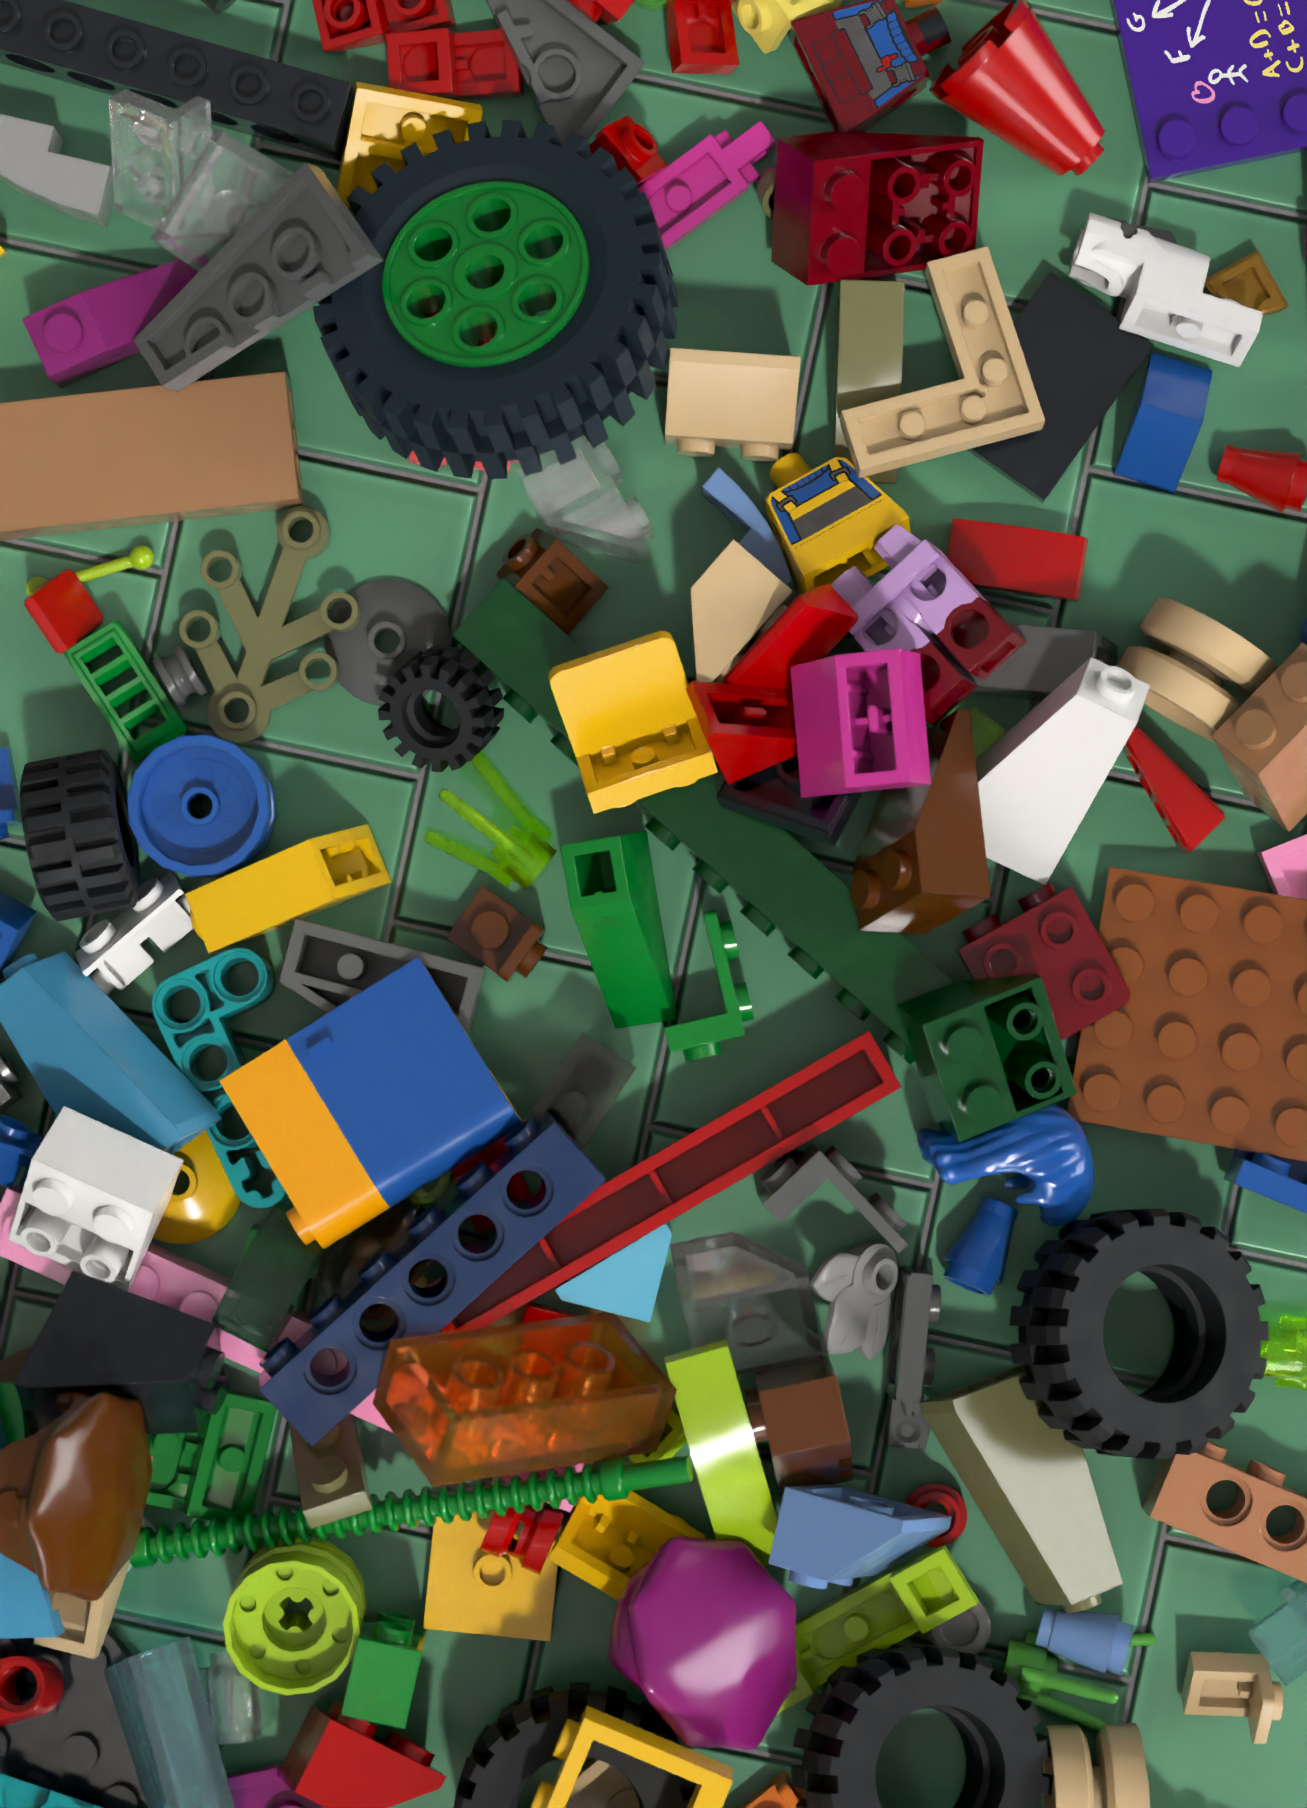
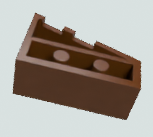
M828 1355L753 1371L756 1387L744 1389L755 1443L768 1440L779 1496L784 1494L785 1487L837 1484L854 1480L851 1440L837 1375Z

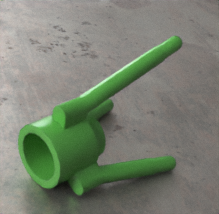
M1027 1630L1024 1642L1009 1639L1002 1672L1008 1673L1020 1685V1693L1017 1695V1698L1030 1700L1034 1705L1093 1732L1099 1733L1103 1724H1108L1093 1715L1046 1694L1051 1695L1053 1689L1084 1698L1115 1704L1119 1699L1116 1692L1056 1675L1059 1657L1047 1654V1648L1035 1645L1037 1632ZM1132 1633L1129 1647L1153 1645L1156 1641L1155 1635L1152 1633Z

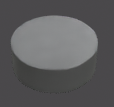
M979 1600L977 1605L931 1629L927 1634L931 1643L935 1646L957 1649L960 1652L976 1655L986 1646L990 1638L991 1620L986 1608Z

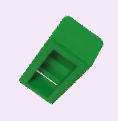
M115 620L63 652L134 764L147 758L155 748L189 732L185 722L121 621ZM118 645L123 654L94 672L88 662ZM132 667L138 676L110 694H107L102 685ZM147 689L152 699L122 717L116 707ZM158 711H161L166 721L135 739L130 729Z

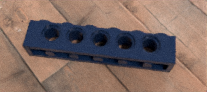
M549 1113L539 1122L531 1116L519 1124L503 1142L508 1148L507 1151L490 1166L485 1161H480L468 1170L455 1185L459 1192L455 1198L441 1210L436 1205H432L423 1211L406 1229L410 1238L392 1255L387 1249L378 1252L358 1272L357 1276L362 1281L343 1299L338 1293L327 1298L308 1318V1321L313 1326L294 1343L289 1337L284 1338L262 1358L259 1365L264 1370L258 1375L259 1391L311 1446H314L606 1181L599 1167ZM523 1170L538 1173L542 1178V1184L534 1197L528 1200H516L507 1194V1184L514 1174ZM472 1215H484L493 1221L491 1235L479 1244H469L458 1237L460 1224L464 1219ZM424 1259L436 1260L445 1267V1273L441 1281L429 1288L418 1287L408 1278L411 1268L417 1262ZM381 1303L393 1308L397 1313L396 1319L384 1331L373 1332L364 1328L360 1323L363 1311L373 1304ZM326 1348H335L342 1351L347 1356L348 1361L342 1371L335 1375L326 1376L317 1373L311 1366V1361L316 1353Z

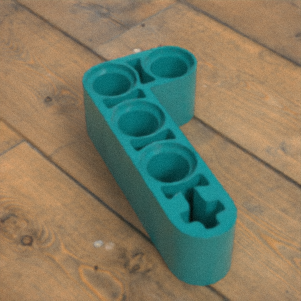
M234 948L167 978L159 984L154 992L151 1006L155 1020L178 1070L216 1108L222 1118L206 1131L235 1194L243 1203L250 1207L272 1209L282 1206L290 1198L278 1179L271 1183L274 1192L271 1196L266 1191L252 1189L251 1181L259 1176L253 1159L248 1157H242L238 1161L235 1153L237 1151L254 1149L258 1145L251 1133L243 1139L234 1140L225 1132L223 1126L224 1115L233 1106V1103L219 1081L247 1064L228 1021L265 1003L274 991L276 977L274 969L267 959L249 949ZM252 962L258 971V984L247 995H234L228 984V976L231 969L238 963ZM191 988L199 996L200 1010L190 1022L181 1024L171 1014V1001L179 991ZM218 1046L226 1054V1070L217 1080L207 1082L198 1073L197 1059L207 1047ZM255 1151L264 1169H272L262 1151Z

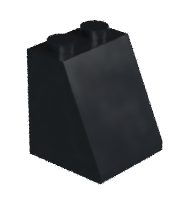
M72 1271L15 1381V1386L22 1410L28 1418L30 1435L36 1434L64 1414L56 1403L57 1396L64 1392H77L89 1396L106 1392L116 1397L138 1401L143 1409L146 1435L199 1432L207 1414L216 1415L222 1407L230 1380L225 1377L223 1367L225 1353L220 1350L216 1324Z

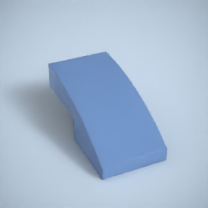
M718 467L702 486L701 495L747 533L739 544L789 587L792 578L786 559L772 530L749 497Z

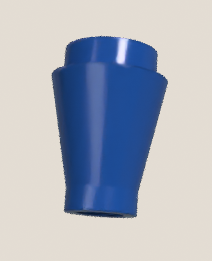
M983 1197L979 1209L943 1258L948 1263L943 1277L966 1290L990 1297L995 1284L1002 1285L1013 1226L1019 1211L996 1199Z

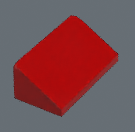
M829 583L826 585L822 584L797 596L724 677L725 681L722 684L792 690L790 667L823 659L857 623V613Z

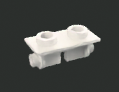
M171 870L160 880L151 878L140 885L135 907L125 909L111 922L108 919L98 922L82 937L79 943L81 948L74 953L81 971L87 977L98 968L91 977L107 995L115 988L122 991L155 962L153 957L141 945L144 940L150 937L165 953L194 929L190 918V906L185 895L178 899L184 892Z

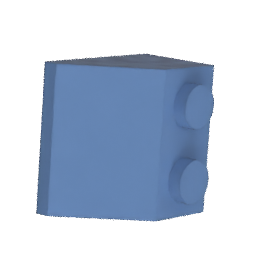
M839 1484L785 1487L768 1564L790 1570L789 1581L799 1585L818 1589H827L828 1582L852 1586L854 1578L875 1576L882 1573L949 1530L952 1516Z

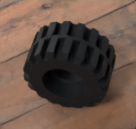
M98 749L25 764L20 781L22 826L36 888L43 905L55 921H64L135 907L140 891V865L137 842L129 825L127 794L116 763L108 752L104 749Z

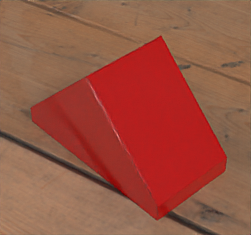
M691 681L686 688L705 739L728 785L798 755L793 693L791 689Z

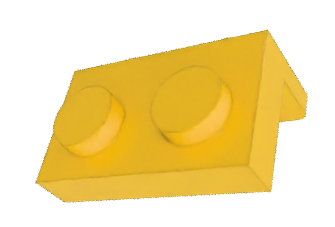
M633 1490L629 1491L628 1497L622 1500L607 1501L603 1495H598L597 1501L593 1504L589 1503L585 1497H581L578 1505L572 1510L547 1559L618 1601L629 1578L642 1565L650 1561L658 1549L670 1538L682 1536L707 1539V1537L689 1526L682 1518L669 1514L634 1493Z

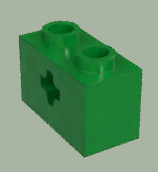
M387 1610L378 1611L377 1618L364 1617L341 1712L342 1716L401 1729L406 1728L427 1629L415 1627L416 1619L414 1617Z

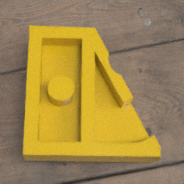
M355 81L335 188L347 208L350 207L347 197L358 185L370 194H373L378 189L371 172L384 161L395 173L406 167L400 151L416 142L422 155L425 156L438 150L433 134L450 129L456 144L469 141L467 124L481 122L483 113L481 104Z

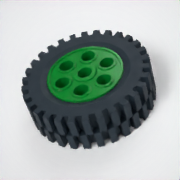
M503 120L501 137H491L485 121L467 124L469 141L456 144L450 129L433 134L438 150L423 156L415 142L400 151L406 167L395 173L384 161L373 170L371 174L378 189L373 194H370L358 185L347 197V201L353 211L355 220L383 261L319 301L318 306H313L315 323L322 335L320 339L352 405L359 417L363 416L369 430L379 440L386 436L392 450L405 459L414 450L421 467L438 472L445 457L455 477L471 479L475 461L482 463L489 479H507V461L519 460L525 476L543 472L540 454L554 450L560 465H563L577 458L571 442L583 435L591 446L596 448L609 439L602 421L611 416L621 426H624L635 415L629 398L631 392L645 400L649 398L656 387L650 367L665 370L670 358L665 338L675 339L677 320L673 308L678 307L677 290L672 278L673 272L651 206L644 192H639L635 178L626 167L618 171L614 156L601 146L592 155L585 137L571 131L563 145H561L555 126L538 123L533 138L530 139L526 136L521 120ZM556 253L550 258L542 259L548 254ZM498 282L492 287L483 289L488 284ZM551 309L548 313L544 315L535 316L537 313L543 310ZM440 311L432 317L425 318L427 315L433 312ZM492 339L484 345L476 346L479 342L483 340Z

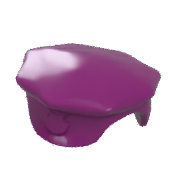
M682 1536L673 1537L658 1549L650 1561L642 1565L629 1578L622 1590L612 1618L608 1660L616 1670L646 1697L661 1718L663 1726L671 1732H675L688 1747L755 1749L762 1742L777 1712L797 1681L796 1604L792 1596L772 1577L743 1541L699 1539Z

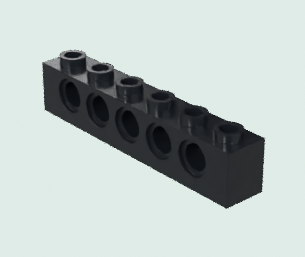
M0 0L1 64L337 161L341 159L354 92L352 83L65 0Z

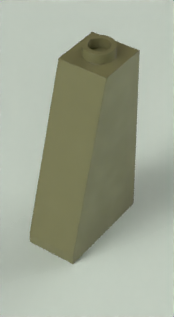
M1023 1364L919 1402L922 1415L1037 1605H1063L1066 1613L1080 1612L1101 1604L1100 1593L1123 1584L1083 1448H1079L1066 1441L1063 1429H1050L1038 1416V1409L1043 1403L1041 1400H1027L1019 1384V1380L1027 1376Z

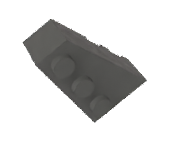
M295 919L279 982L326 1013H329L419 956L469 1037L487 968L314 922Z

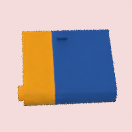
M419 956L219 1081L295 1206L288 1210L286 1215L296 1233L305 1245L316 1240L323 1249L509 1134L522 1123L515 1108L484 1063Z

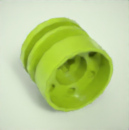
M313 1537L309 1544H304L299 1538H296L295 1543L291 1547L285 1546L282 1540H279L274 1549L264 1546L254 1553L240 1571L236 1585L229 1598L223 1620L226 1650L242 1675L261 1689L286 1696L315 1692L335 1681L354 1657L367 1608L364 1579L352 1558L330 1541L323 1542ZM291 1598L296 1603L304 1598L308 1599L311 1602L308 1616L301 1610L296 1611L293 1615L288 1613L286 1608L289 1599Z

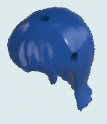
M1051 1104L962 1142H958L947 1131L922 1128L917 1132V1142L922 1158L930 1165L932 1164L939 1173L940 1178L950 1185L993 1174L1020 1173L1017 1177L1006 1180L1004 1186L1007 1189H1029L1030 1191L1015 1198L1016 1202L1019 1204L1038 1205L1041 1220L1049 1226L1059 1227L1073 1222L1083 1212L1090 1200L1094 1187L1095 1169L1088 1139L1076 1119L1068 1111L1055 1104Z

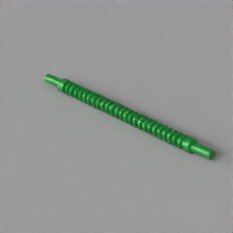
M689 1456L627 1465L622 1459L616 1458L603 1460L599 1465V1469H594L592 1464L585 1463L581 1472H576L574 1467L568 1465L562 1475H559L555 1469L549 1468L546 1472V1477H540L538 1472L531 1471L528 1479L523 1480L519 1474L514 1473L507 1483L504 1482L502 1477L495 1476L491 1485H487L483 1479L479 1478L475 1481L472 1488H469L464 1481H460L457 1484L456 1490H451L447 1484H441L437 1493H434L430 1487L424 1486L421 1489L420 1495H416L411 1489H406L403 1492L402 1498H398L396 1493L389 1491L383 1501L380 1500L378 1495L371 1494L373 1509L310 1529L305 1518L302 1504L298 1506L296 1513H293L288 1507H282L278 1516H275L272 1510L266 1509L263 1511L261 1518H258L253 1512H248L244 1516L243 1521H240L237 1515L231 1514L227 1518L226 1523H223L218 1517H213L209 1521L208 1526L199 1519L192 1523L191 1528H188L184 1522H178L173 1531L165 1524L160 1525L156 1533L151 1527L146 1526L140 1529L137 1547L130 1558V1564L134 1568L152 1567L157 1563L158 1558L162 1563L170 1564L173 1561L174 1555H177L180 1561L186 1562L190 1559L191 1553H194L199 1559H204L208 1555L209 1550L215 1556L221 1557L225 1553L226 1548H229L234 1554H239L243 1550L244 1545L250 1551L256 1552L260 1548L261 1543H264L269 1549H274L279 1540H282L285 1546L291 1547L295 1543L296 1538H299L304 1544H309L313 1540L314 1535H317L320 1541L326 1542L330 1538L331 1533H335L339 1539H345L349 1530H352L356 1536L361 1537L365 1534L368 1527L373 1533L380 1534L383 1531L384 1525H388L391 1531L397 1532L401 1527V1523L405 1522L408 1528L415 1529L419 1524V1520H423L427 1526L432 1527L439 1517L442 1518L444 1523L451 1524L455 1515H459L463 1521L467 1522L471 1519L474 1512H477L482 1519L488 1518L490 1510H495L499 1516H505L509 1507H513L516 1513L522 1514L526 1509V1505H531L535 1511H541L545 1502H549L551 1507L558 1509L564 1499H567L572 1506H577L581 1497H585L591 1504L597 1501L598 1495H603L607 1501L626 1499L629 1491L692 1482V1464Z

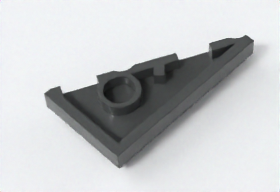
M485 0L545 124L555 126L561 145H563L571 131L585 137L588 141L644 66L645 62L567 0Z

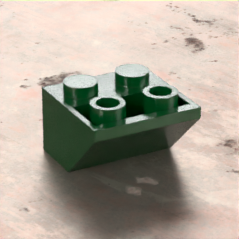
M1038 974L954 982L897 1005L933 1119L958 1142L967 1140L1077 1094L1042 977Z

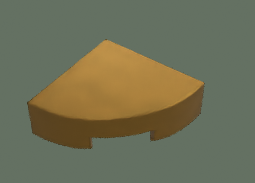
M1258 250L1205 280L1203 288L1205 294L1218 298L1232 299L1242 306L1263 312V316L1278 313L1289 306Z

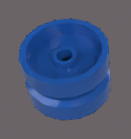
M207 734L179 736L155 748L136 769L127 795L129 825L141 849L163 868L196 878L224 877L251 865L269 844L278 818L276 790L264 766L236 744ZM202 794H205L212 801V810L207 817L201 819L199 815L191 813L190 807L193 799L202 800Z

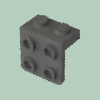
M812 1143L795 1160L788 1154H785L759 1178L765 1188L757 1196L762 1205L779 1223L785 1220L821 1184L829 1179L898 1253L908 1246V1243L898 1234L907 1226V1223L877 1192L868 1200L858 1192L854 1185L863 1177L833 1145L825 1153H822Z

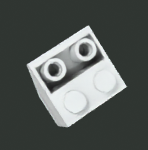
M64 1106L31 1160L8 1240L25 1247L36 1255L50 1258L88 1277L128 1291L170 1201L183 1160Z

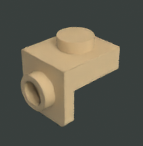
M1190 1652L1181 1693L1184 1715L1248 1717L1252 1744H1266L1272 1720L1280 1721L1283 1711L1282 1685L1279 1681H1272L1267 1654Z

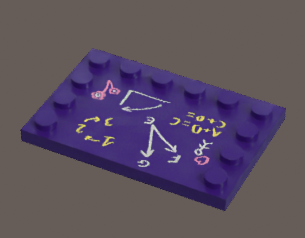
M1110 0L1148 183L1307 151V0Z

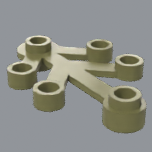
M308 506L291 508L279 520L277 537L283 549L259 617L241 582L242 568L237 558L227 551L215 550L207 554L202 560L200 567L201 576L209 586L217 590L246 651L238 676H236L218 642L221 629L215 617L205 611L194 610L187 613L179 625L181 639L185 644L196 650L215 690L207 706L208 722L212 730L220 738L231 743L244 744L259 738L269 726L272 710L313 690L325 692L332 689L339 680L340 670L337 662L323 652H313L305 656L300 663L299 671L266 685L263 684L271 661L333 631H349L358 624L361 617L360 606L351 595L345 592H333L324 598L319 609L284 625L307 560L320 556L327 549L331 539V530L327 520L317 510ZM300 520L310 521L313 526V534L305 542H296L291 536L293 525ZM221 559L230 561L232 565L230 577L222 582L214 581L210 573L213 563ZM341 600L349 602L352 608L350 618L344 623L332 622L329 615L331 606ZM206 619L211 627L210 635L204 641H193L189 634L190 626L196 620ZM320 660L326 661L330 666L329 678L320 684L312 683L308 676L311 664ZM235 700H245L249 706L248 717L240 723L231 722L227 714L229 705Z

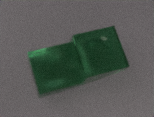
M280 1201L272 1207L255 1235L212 1318V1323L216 1324L217 1328L266 1353L274 1347L300 1305L301 1291L328 1247L323 1249L316 1240L305 1245L286 1215V1212L292 1209V1207Z

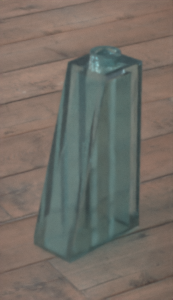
M188 1636L128 1657L104 1669L103 1673L147 1807L235 1808L190 1637Z

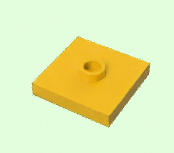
M490 1510V1515L486 1519L480 1518L477 1512H474L471 1519L467 1522L463 1521L459 1515H455L451 1524L444 1523L441 1517L437 1518L433 1526L423 1629L550 1641L558 1565L546 1559L539 1575L522 1568L519 1560L513 1556L505 1554L496 1557L481 1551L482 1542L495 1510ZM555 1510V1511H558V1512H560V1513H562V1514L564 1513V1511ZM563 1519L549 1553L551 1552L557 1538L559 1537L562 1531ZM519 1523L513 1537L514 1539L519 1540L525 1523Z

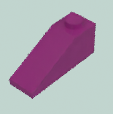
M206 251L79 292L22 318L48 377L61 389L140 353L133 339L210 261Z

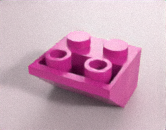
M895 648L834 655L790 667L801 797L807 798L931 785L920 653Z

